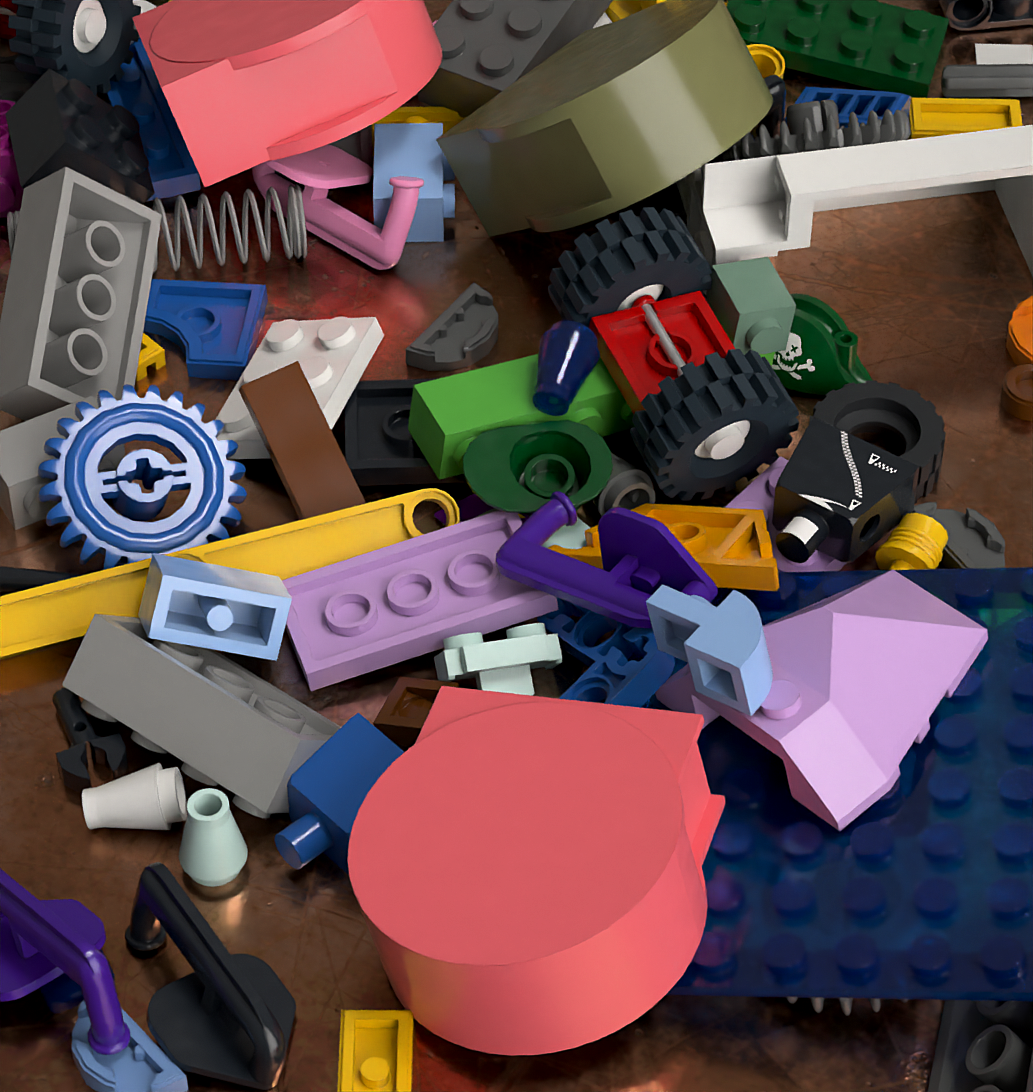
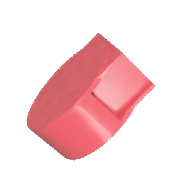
M441 686L415 745L405 751L385 770L366 795L353 823L348 846V868L353 891L388 980L401 1004L406 1010L413 1012V1017L422 1026L451 1043L489 1054L513 1056L554 1053L579 1047L618 1031L651 1009L672 989L689 966L701 942L708 908L707 888L702 865L726 804L724 796L710 793L697 740L705 722L703 714Z

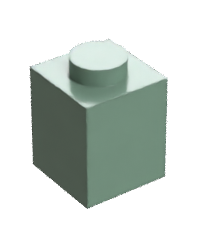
M762 257L712 265L710 277L713 281L711 289H708L706 292V301L735 349H741L744 355L749 350L756 351L759 354L786 350L796 304L770 259Z

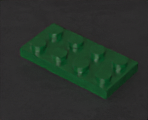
M728 0L726 6L745 44H764L773 47L784 58L785 68L884 92L902 93L911 96V98L928 97L949 23V18L932 15L924 10H911L877 0Z

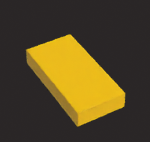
M911 98L909 112L911 134L909 139L1023 126L1019 100Z

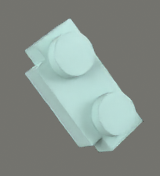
M534 623L506 630L507 639L483 642L482 633L480 632L448 637L443 640L445 650L434 657L438 681L451 682L476 678L478 690L532 696L535 692L530 669L540 667L552 669L562 663L558 633L546 635L545 624Z

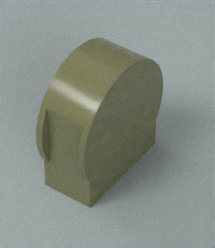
M666 0L619 21L585 30L445 132L436 141L489 237L531 228L536 232H553L585 224L621 210L697 170L750 132L770 110L773 104V97L723 0Z

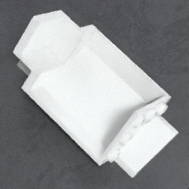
M1033 125L704 164L700 169L676 181L687 214L686 228L701 250L710 268H712V265L777 256L778 251L810 247L813 212L995 190L1033 277Z

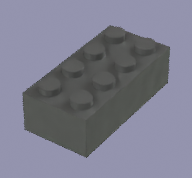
M453 0L433 26L442 47L443 56L434 76L417 93L419 101L433 107L448 108L457 112L459 117L462 118L469 116L585 30L592 29L613 0Z

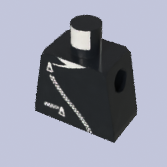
M814 417L791 455L775 487L772 524L780 532L775 540L778 550L785 558L795 563L806 562L815 550L843 563L853 562L894 529L906 514L913 512L920 467Z

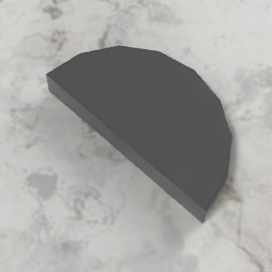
M473 282L406 348V365L426 371H452L473 365L488 355L498 340V313L493 306L491 294Z
M937 502L915 505L912 513L924 514L933 518L947 531L949 538L942 551L943 555L940 561L973 597H987L993 593L1005 569V540L995 524L976 510L970 508L966 509L965 514L952 509H936Z

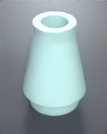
M201 789L193 793L187 802L188 815L179 850V862L183 870L197 883L211 887L221 886L237 877L247 860L248 849L230 811L227 796L217 789Z

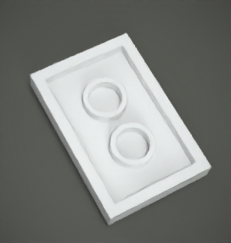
M336 317L332 319L303 321L287 319L273 322L215 419L221 420L224 423V428L217 437V440H233L238 444L236 453L227 459L271 458L241 397L239 389L246 383L296 361L299 362L332 430L384 337L376 317Z

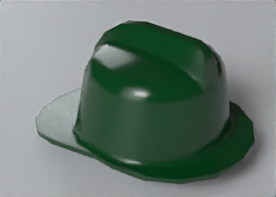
M570 420L499 427L482 432L469 443L463 457L464 477L475 495L487 505L504 512L526 513L529 516L550 501V496L555 491L564 493L577 511L584 503L595 499L607 487L613 471L611 451L603 437L587 425Z

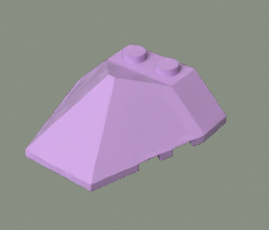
M892 569L763 626L772 664L773 681L769 694L752 716L696 692L689 663L671 676L655 692L657 700L673 711L703 714L705 722L702 729L721 715L780 757L784 762L792 797L840 831L890 791L900 776L899 764L913 742H922L930 730V716L943 696L948 698L952 696L989 639L986 628Z

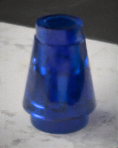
M560 321L555 323L540 338L532 402L539 411L547 415L561 416L568 412L570 405L599 361L598 339L595 333L585 325L574 321Z

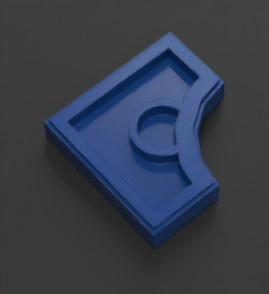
M152 279L143 331L162 335L181 348L186 356L188 377L238 381L255 354L268 302L266 285Z

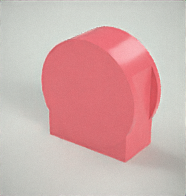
M172 0L132 17L204 187L266 161L294 156L325 146L375 123L416 95L434 76L443 56L442 47L423 0Z

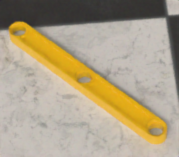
M437 488L421 489L165 555L279 576L282 581L424 535L416 529L412 517L415 506L423 501L435 502L443 508L447 520L445 527L460 522V511L454 498L447 492ZM151 558L0 596V660L82 639L95 614L139 618L138 614Z

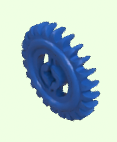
M126 384L122 389L121 400L118 401L110 392L100 390L97 395L98 409L84 401L76 403L75 415L80 422L71 418H61L58 420L57 431L66 439L50 438L45 442V453L57 459L42 462L38 467V475L40 478H50L55 481L46 484L40 489L38 499L43 503L48 501L59 502L48 512L46 524L54 526L57 523H69L61 535L60 546L64 548L73 542L83 540L85 543L79 557L81 565H85L98 553L104 555L103 570L114 568L120 562L130 564L152 558L153 553L165 555L208 544L207 540L216 542L228 539L229 534L221 523L228 524L230 527L239 525L242 518L241 514L230 503L241 504L246 499L247 492L242 486L231 481L241 479L246 472V468L242 463L227 460L237 451L238 444L235 441L217 440V437L224 428V423L221 420H213L205 424L201 421L206 408L204 404L197 403L188 410L182 408L183 394L179 391H175L167 401H163L160 397L159 388L156 385H150L145 397L139 398L134 387ZM134 440L152 441L170 449L183 462L170 464L162 454L156 451L139 449L128 453L122 458L117 471L98 473V467L105 455L116 446ZM142 480L144 489L152 490L151 493H142L139 484L132 483V481ZM189 489V495L184 505L173 515L155 522H144L155 518L162 512L170 491ZM113 498V505L121 515L117 514L104 499Z

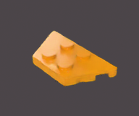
M645 503L631 510L663 523L718 588L762 591L778 590L776 558H773L771 539L767 531L763 510ZM598 525L585 530L586 546L582 548L567 549L555 544L548 547V549L603 569Z

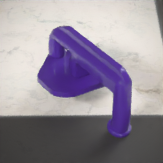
M560 491L553 492L550 496V501L537 509L502 544L496 553L495 564L499 573L503 576L631 627L652 628L646 601L662 584L689 596H700L710 603L718 595V589L714 581L663 523L625 508H611L599 520L598 533L603 569L543 547L542 545L564 525L573 526L577 522V513L573 503Z
M0 869V1001H11L26 996L65 973L81 988L91 1024L87 1032V1041L90 1047L95 1052L103 1055H114L123 1051L130 1042L131 1034L128 1025L123 1020L109 963L104 954L99 951L106 940V932L101 919L82 903L74 899L38 900Z

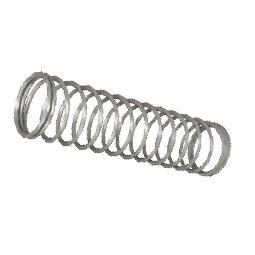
M290 184L288 187L287 232L277 192L271 186L267 190L265 198V239L254 194L250 189H247L243 196L242 241L231 196L227 191H224L220 201V247L211 207L207 196L202 193L198 198L197 250L188 209L184 198L179 195L175 202V256L164 208L160 199L156 197L153 201L152 210L162 214L161 225L171 267L177 271L180 266V213L182 209L193 262L198 269L201 268L203 263V204L217 263L221 267L225 264L226 202L239 258L245 265L248 260L249 200L254 215L262 257L268 262L271 252V196L277 213L286 257L291 260L294 249L297 259L300 257L305 259L307 256V237L300 186L298 184L295 186ZM20 211L7 214L11 258ZM158 243L155 255L153 274L157 269Z

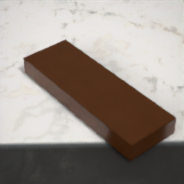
M298 361L240 387L241 397L300 520L366 504Z

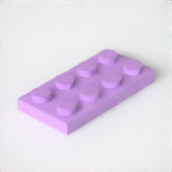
M498 510L282 580L292 598L285 628L310 691L444 648L443 640L448 637L480 632L483 635L558 610L557 597L507 578L500 574L496 567L497 551L522 525L518 513Z

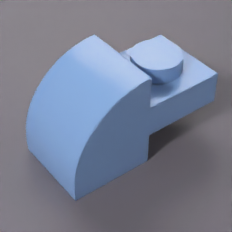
M662 584L646 601L658 650L689 663L696 692L752 716L766 699L773 681L772 664L762 621L755 605L746 596L733 590L718 607H715L700 596H689Z

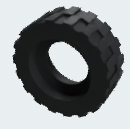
M877 380L865 381V383L860 384L852 382L843 385V388L839 390H831L825 394V399L822 402L818 401L814 406L813 416H810L809 423L815 417L852 435L875 432L892 436L903 442L906 450L903 455L898 457L920 467L914 504L917 503L918 498L921 496L926 497L932 491L933 483L938 482L946 432H943L945 423L942 415L938 416L936 413V407L933 403L920 397V393L913 389L907 390L900 387V384L892 382L888 384L877 383Z

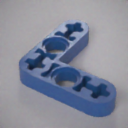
M558 597V610L537 617L539 623L545 624L548 634L558 633L560 648L590 667L559 699L594 703L606 699L604 704L641 708L668 680L675 666L674 656L658 650L652 628L631 627ZM572 615L576 617H580L582 615V617L579 619L577 623H575L573 619L570 618V616ZM616 629L614 634L608 640H606L604 643L596 647H593L600 637H602L607 632ZM634 652L642 660L637 662L635 660L628 661V659Z

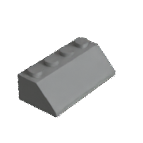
M64 167L24 188L0 319L1 411L27 421L90 396H93L97 402V395L100 390L110 392L118 401L121 400L124 385L129 384L134 387L162 214L68 167Z
M95 614L62 684L84 699L81 707L85 711L108 722H122L133 729L131 739L151 751L161 754L169 752L184 761L181 770L185 774L207 785H222L235 794L232 801L237 807L260 818H269L271 813H289L287 783L291 775L341 728L336 723L213 649L148 638L140 618Z

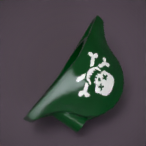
M798 293L790 294L796 304V309L786 350L775 352L772 368L783 386L799 392L825 396V394L833 389L836 391L843 388L845 384L852 382L860 384L873 380L857 355V335L849 331L838 313L816 297Z

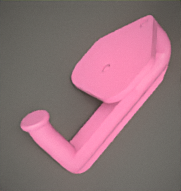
M325 145L294 156L266 161L252 167L254 182L263 198H266V192L270 186L277 192L284 217L287 218L288 187L290 184L292 186H295V184L275 174V171L305 185L304 189H300L306 230L375 269H390L398 263L415 214L419 187L424 185L423 179L408 176L390 178L389 184L393 186V194L383 229H380L326 198L329 189L366 184L371 181L373 169L368 164L337 147ZM271 196V208L276 212L274 201Z

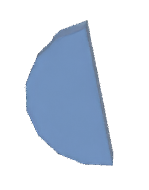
M83 1001L77 1011L78 1019L72 1031V1053L74 1064L86 1085L96 1092L188 1091L187 1076L122 1008L123 1020L128 1025L131 1034L128 1046L123 1051L114 1055H103L95 1052L87 1041V1032L91 1024L85 1002Z

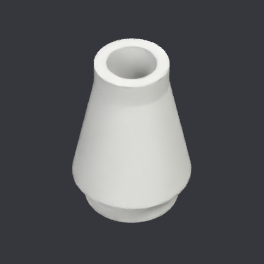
M157 763L101 786L83 789L82 792L84 817L90 830L103 827L170 830L172 823L186 821L187 818L185 788L178 767L163 769L162 765Z

